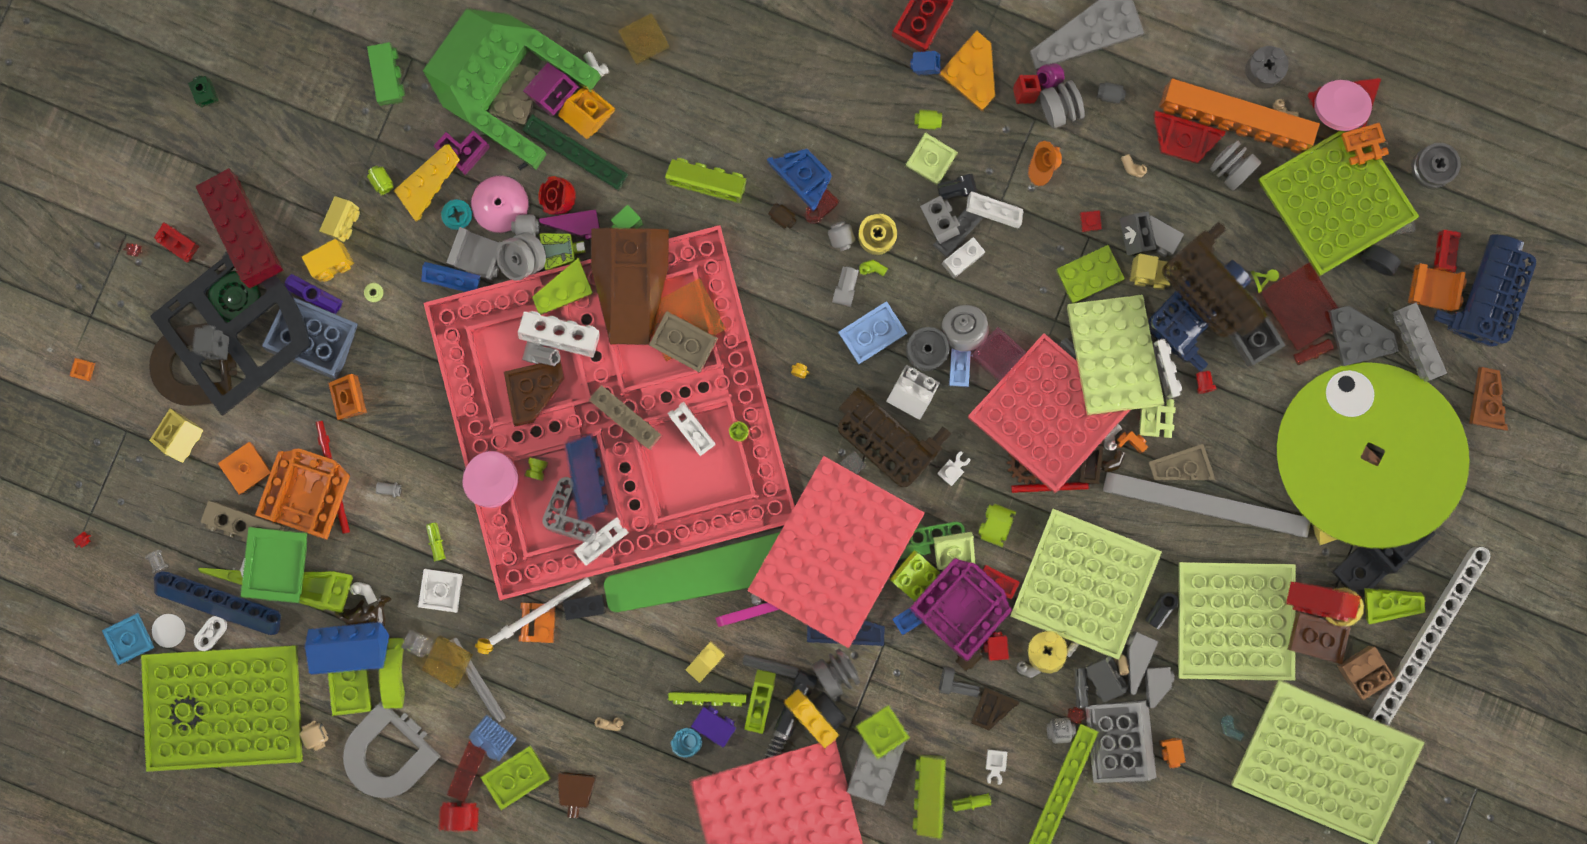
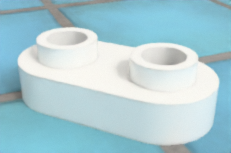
M216 616L209 618L194 638L195 647L200 651L212 649L227 629L226 620ZM216 622L220 623L219 629L215 628ZM205 637L209 640L207 645L203 643Z

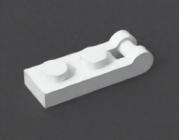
M684 402L679 404V408L668 413L700 456L716 445ZM684 413L687 418L681 421L679 416Z
M615 518L599 530L594 540L584 542L574 550L585 566L629 533L626 528L623 529L620 525L621 521L618 518ZM612 528L618 533L614 537L609 532Z

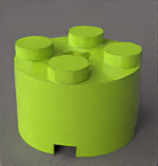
M995 503L993 506L989 504L985 514L988 519L986 524L982 522L978 533L981 536V540L1003 548L1004 543L1001 541H1006L1013 523L1011 515L1015 516L1016 511Z

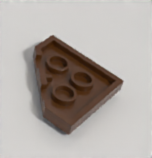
M561 360L555 366L539 363L504 372L514 426L534 423L564 380Z

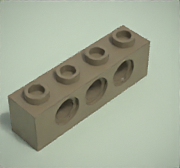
M602 385L589 399V401L649 450L662 437L658 431Z
M208 500L201 519V523L206 524L205 528L216 531L217 528L224 531V535L230 537L238 535L242 537L241 540L247 542L248 527L279 529L281 531L285 529V526L210 500ZM224 514L228 517V522L225 525L221 523V517ZM241 521H244L246 523V529L244 531H240L239 529V523Z

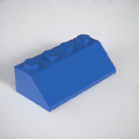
M381 622L308 629L305 650L309 673L322 674L383 668L389 640L388 632Z

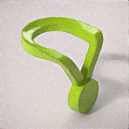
M1274 269L1269 270L1267 274L1257 273L1254 270L1250 271L1255 280L1258 293L1262 292L1268 281L1275 282L1279 278L1278 271ZM1257 276L1266 278L1262 285H1260Z

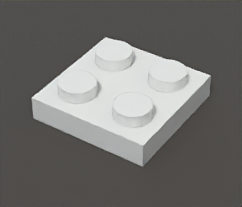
M424 569L418 607L457 613L463 574Z

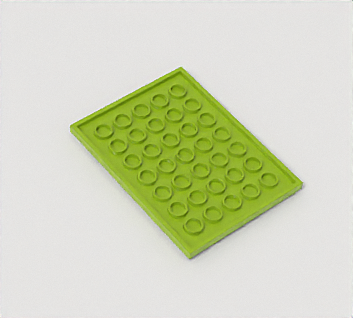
M297 645L141 655L146 771L303 761L302 739L300 737L301 712ZM190 696L189 700H192V697L196 698L194 701L195 703L197 701H200L195 705V707L187 703L178 704L175 707V715L178 717L180 721H182V723H176L175 725L172 724V722H174L175 720H170L169 717L173 716L171 710H173L174 708L170 707L171 704H177L174 700H186V698ZM197 706H203L204 710H200V713H204V715H199L197 713ZM196 714L202 721H197L195 727L192 725L193 729L191 730L188 722H191ZM184 724L188 727H186V731L182 730L183 726H181L180 729H178L179 726Z

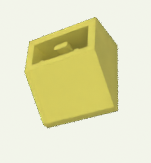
M334 196L319 231L344 243L352 233L351 226L353 222H356L359 217V207L348 200Z

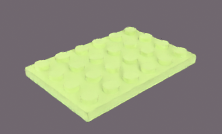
M1143 295L1068 304V317L1087 415L1162 406L1164 399Z

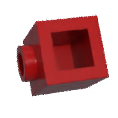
M1019 75L1013 86L1016 104L1035 103L1041 93L1038 75Z
M993 632L983 643L984 653H987L988 660L1009 659L1007 636L1002 635V632Z

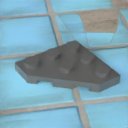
M1343 306L1328 310L1342 366L1399 352L1395 334L1354 308Z

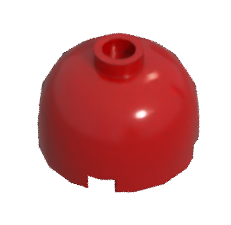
M558 176L548 177L547 179L549 180L540 186L538 193L539 204L543 205L545 213L552 215L565 214L575 204V188L569 180Z

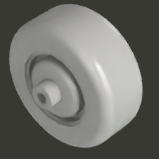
M960 305L951 309L945 315L942 321V332L945 334L951 348L958 351H971L980 347L986 341L989 334V326L982 310L972 305Z

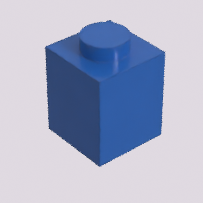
M936 51L913 53V59L910 62L913 72L917 75L940 74L939 53Z

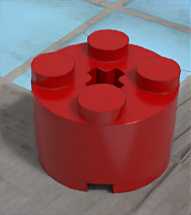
M442 803L439 811L438 830H444L445 827V831H478L479 807H476L477 803H462V807H457V803Z

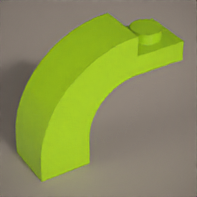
M389 638L384 667L379 668L380 693L384 709L403 708L405 690L402 681L403 638Z

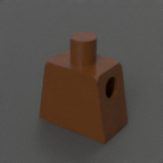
M569 772L558 773L559 804L561 806H568L567 817L579 818V809L588 807L597 775Z

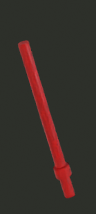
M323 421L315 422L319 435L317 437L318 444L321 445L323 456L332 459L329 447L330 439L329 435H326ZM341 500L337 514L342 534H346L350 530L343 501Z

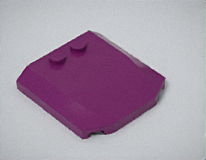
M953 558L909 608L919 620L965 661L971 658L1012 611L1007 602L1005 591L976 564Z

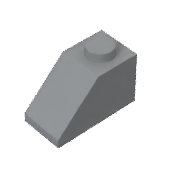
M1150 216L1156 252L1164 257L1167 255L1170 257L1184 234Z
M1151 667L1146 669L1144 675L1146 699L1148 700L1149 708H1154L1171 689L1172 682H1174V672L1170 670V667Z

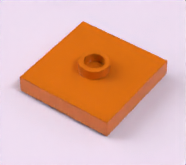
M250 441L218 463L239 495L245 493L271 473V470Z

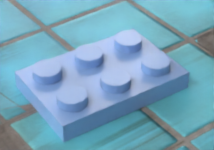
M887 301L838 332L858 364H861L907 334Z

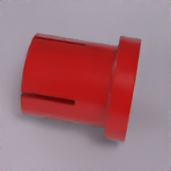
M1211 371L1195 374L1198 394L1216 390Z

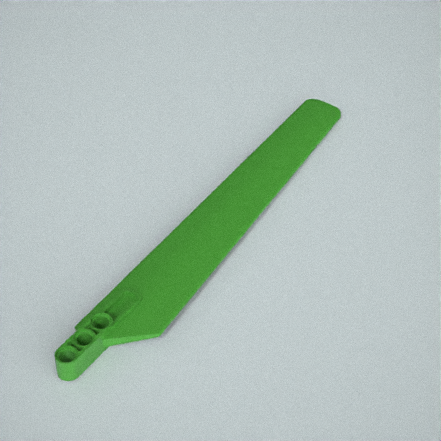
M959 522L929 527L919 523L914 533H922L923 541L915 543L911 537L899 560L907 559L914 550L921 556L931 554L929 545L934 544V538L931 535L934 529H940L942 536L952 535L950 529L954 525H958L961 528V533H965L964 526ZM780 532L610 575L604 582L608 608L613 612H622L749 588Z

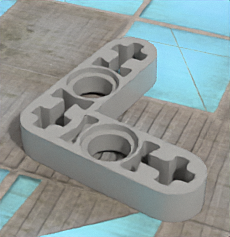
M563 477L555 487L543 516V525L549 531L583 542H591L596 537L594 527L589 523L565 516L574 496L571 478ZM563 485H570V488H563ZM557 500H564V505L557 509L554 506ZM554 518L556 522L550 525L548 521ZM567 523H574V528L566 532L564 529ZM579 528L583 531L589 530L591 533L586 534L585 536L582 532L578 530Z

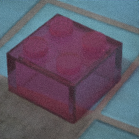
M997 327L970 357L997 382H1000L1026 352Z

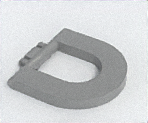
M382 701L348 737L344 748L343 761L347 776L356 788L369 796L390 798L409 790L441 756L423 739L428 733L423 731L419 735L418 732L422 728L412 718L405 722V719L409 716L408 714L404 713L399 717L391 708L384 709ZM391 722L419 750L396 774L392 776H379L368 767L366 763V750L376 736Z

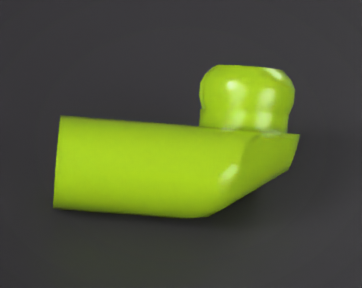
M875 260L863 262L859 266V272L862 275L877 272L884 276L888 268Z

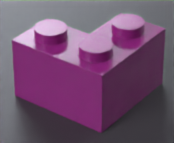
M474 131L461 144L445 132L433 146L439 151L444 145L449 144L460 159L455 167L464 175L469 172L490 148L489 144Z

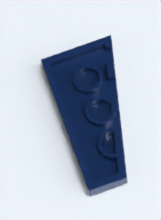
M864 620L852 644L884 646L885 626ZM807 625V642L840 644Z

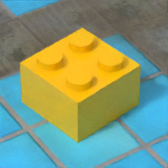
M336 238L302 256L311 276L320 282H327L333 279L334 274L338 272L344 273L350 270V266L354 264L345 245Z

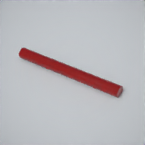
M1082 482L1064 483L1058 491L1085 490L1089 488V485ZM1045 484L1011 485V493L1052 491Z

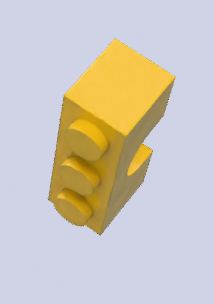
M799 689L784 701L824 748L839 736Z

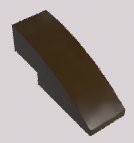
M1103 441L1081 464L1079 482L1099 484L1104 449Z

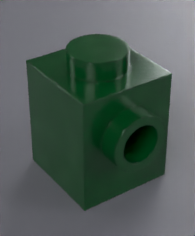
M197 76L188 83L196 104L201 108L219 101L213 84L208 77Z

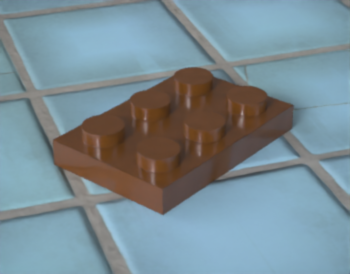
M1296 612L1287 650L1342 664L1351 627L1337 626L1328 620Z

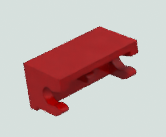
M165 222L162 223V226L154 236L156 242L187 263H189L200 247L197 243Z
M1445 229L1438 232L1433 269L1453 273L1456 271L1458 244L1461 237L1460 232Z

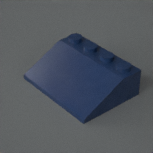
M592 433L570 436L565 443L579 521L605 511V505H608L607 494H603L602 486H605L604 476L599 474L601 459L600 456H596L595 451L598 448L597 438L593 437Z

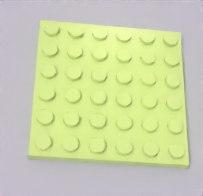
M1052 509L1010 616L1043 630L1053 631L1063 638L1119 660L1162 551Z
M1179 562L1178 678L1295 681V652L1287 650L1294 624L1295 610H1292L1293 606L1286 604L1290 582H1296V564Z

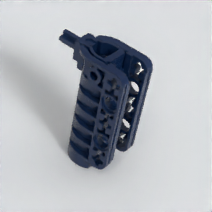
M1490 235L1464 311L1455 312L1451 315L1437 310L1434 314V321L1448 325L1447 330L1462 338L1488 347L1507 343L1512 337L1533 276L1536 258L1522 251L1524 242L1505 235ZM1528 258V262L1531 263V265L1526 267V264L1523 260ZM1524 278L1525 283L1523 286H1520L1522 279ZM1512 315V320L1508 323L1509 317Z
M1233 259L1226 264L1220 260L1238 282L1246 288L1251 282L1247 272ZM1186 280L1185 284L1190 287L1189 282ZM1175 291L1148 319L1150 334L1158 341L1165 339V342L1169 343L1171 353L1174 356L1180 358L1184 363L1189 361L1201 372L1207 367L1208 363L1196 353L1199 348L1195 344L1198 342L1196 339L1208 325L1185 300L1181 302L1177 300L1182 296ZM1168 306L1172 307L1173 313L1168 310ZM1211 309V313L1215 316V311ZM1160 318L1164 319V321L1162 320V321L1158 324V326L1156 325L1158 319H1160Z

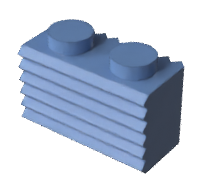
M488 715L482 719L469 736L475 746L481 747L490 758L498 761L501 760L516 741V737H513L510 732L504 730L501 725H498Z

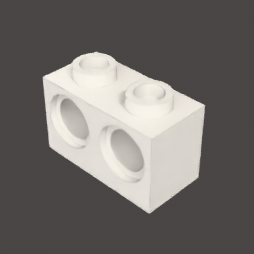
M973 237L945 259L942 265L955 278L982 257L985 251Z

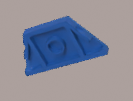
M808 149L799 150L796 153L784 154V157L773 159V157L768 158V164L814 211L832 178L831 173Z

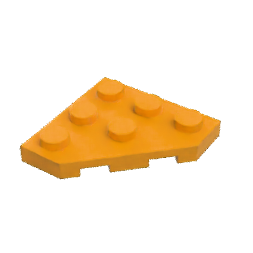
M976 31L942 69L939 75L981 111L995 97L991 42Z

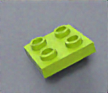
M914 550L890 580L913 601H916L937 578L940 572Z

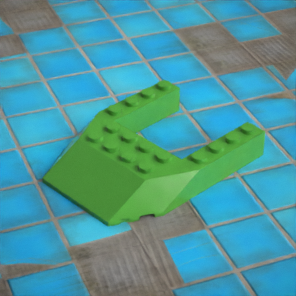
M466 9L423 72L443 108L536 170L547 155L545 151L487 112L503 84L507 82L512 71L520 64L528 51L557 68L589 92L592 91L601 76L596 69L536 29L509 14Z

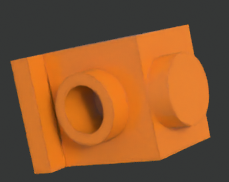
M1177 737L1159 741V744L1164 746L1162 757L1169 764V768L1180 767V763L1185 762L1182 740Z

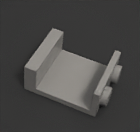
M460 227L446 263L492 281L493 277H497L500 269L496 259V250L501 242L479 236Z

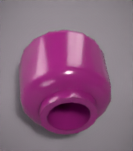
M1057 63L1043 65L1036 73L1040 87L1043 89L1058 87L1059 84L1063 83L1065 76L1064 70Z

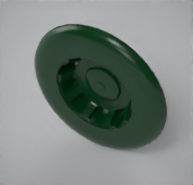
M230 271L209 288L207 297L225 322L229 323L261 297L258 284L248 288L241 281L237 271Z

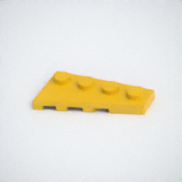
M449 144L444 145L394 190L415 221L420 220L425 208H428L432 198L439 192L442 183L449 177L460 160Z

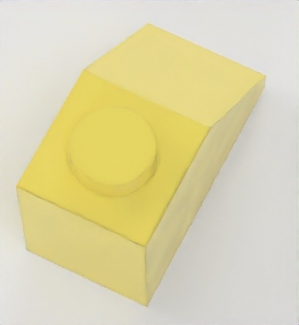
M711 641L688 666L686 671L700 683L723 658L725 653Z

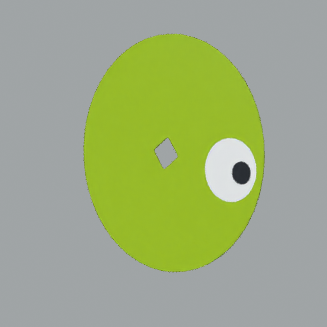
M1354 363L1331 369L1317 376L1303 387L1291 401L1283 416L1278 432V468L1282 482L1291 500L1313 525L1326 534L1349 544L1368 548H1388L1419 540L1438 528L1451 515L1466 487L1470 464L1469 448L1465 431L1458 415L1451 404L1435 387L1427 381L1425 382L1424 379H1420L1414 373L1399 367L1381 363ZM1368 442L1385 450L1378 466L1361 458Z

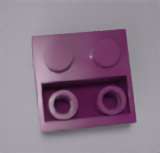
M547 63L526 86L523 92L552 117L575 92L578 86L564 73Z

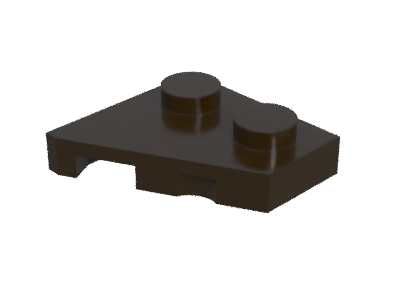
M984 687L970 723L989 731L1015 706H1018L1020 701Z

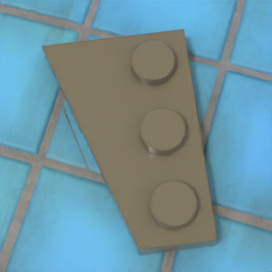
M1203 444L1147 462L1153 480H1215Z

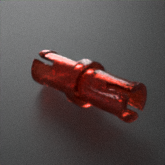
M1328 338L1316 345H1309L1307 349L1293 354L1297 365H1301L1313 358L1318 359L1320 355L1334 350V347Z

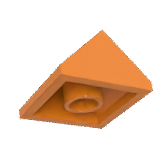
M349 374L329 383L337 420L367 413L358 376Z

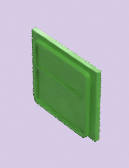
M248 527L241 597L300 603L307 533Z

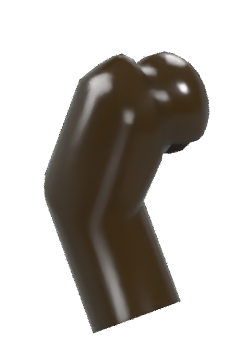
M1117 450L1112 460L1102 461L1101 470L1106 473L1118 470L1126 453Z

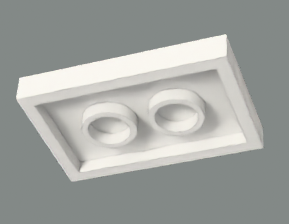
M1165 339L1153 343V349L1167 400L1179 396L1182 387L1180 381L1176 380L1175 377L1177 370L1174 361L1171 362L1169 356L1171 354L1169 343H1166Z

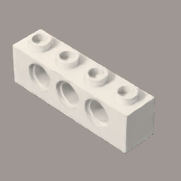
M524 311L518 330V337L520 340L593 358L599 340V330L590 325H578L574 321H561L554 316H541L535 311ZM538 326L545 327L542 331L536 330ZM558 330L564 332V334L562 335H556L554 333ZM576 335H581L583 338L581 340H575L573 337Z

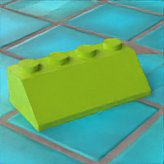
M682 158L671 160L665 176L668 185L740 204L746 185V178H743L742 174L732 172V175L727 174L725 170L714 167V170L708 169L706 165L701 163L689 164L688 160Z
M919 755V759H916L915 771H919V778L915 779V791H918V798H914V810H917V818H913V830H916L917 835L942 839L945 758L938 755Z

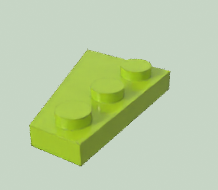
M579 258L532 297L540 315L593 294Z
M1364 588L1366 621L1368 624L1425 613V597L1421 592Z

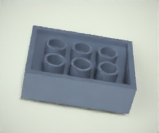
M294 298L308 331L310 347L292 362L337 380L345 364L358 324ZM280 309L262 345L267 352L274 355L291 342L288 326Z

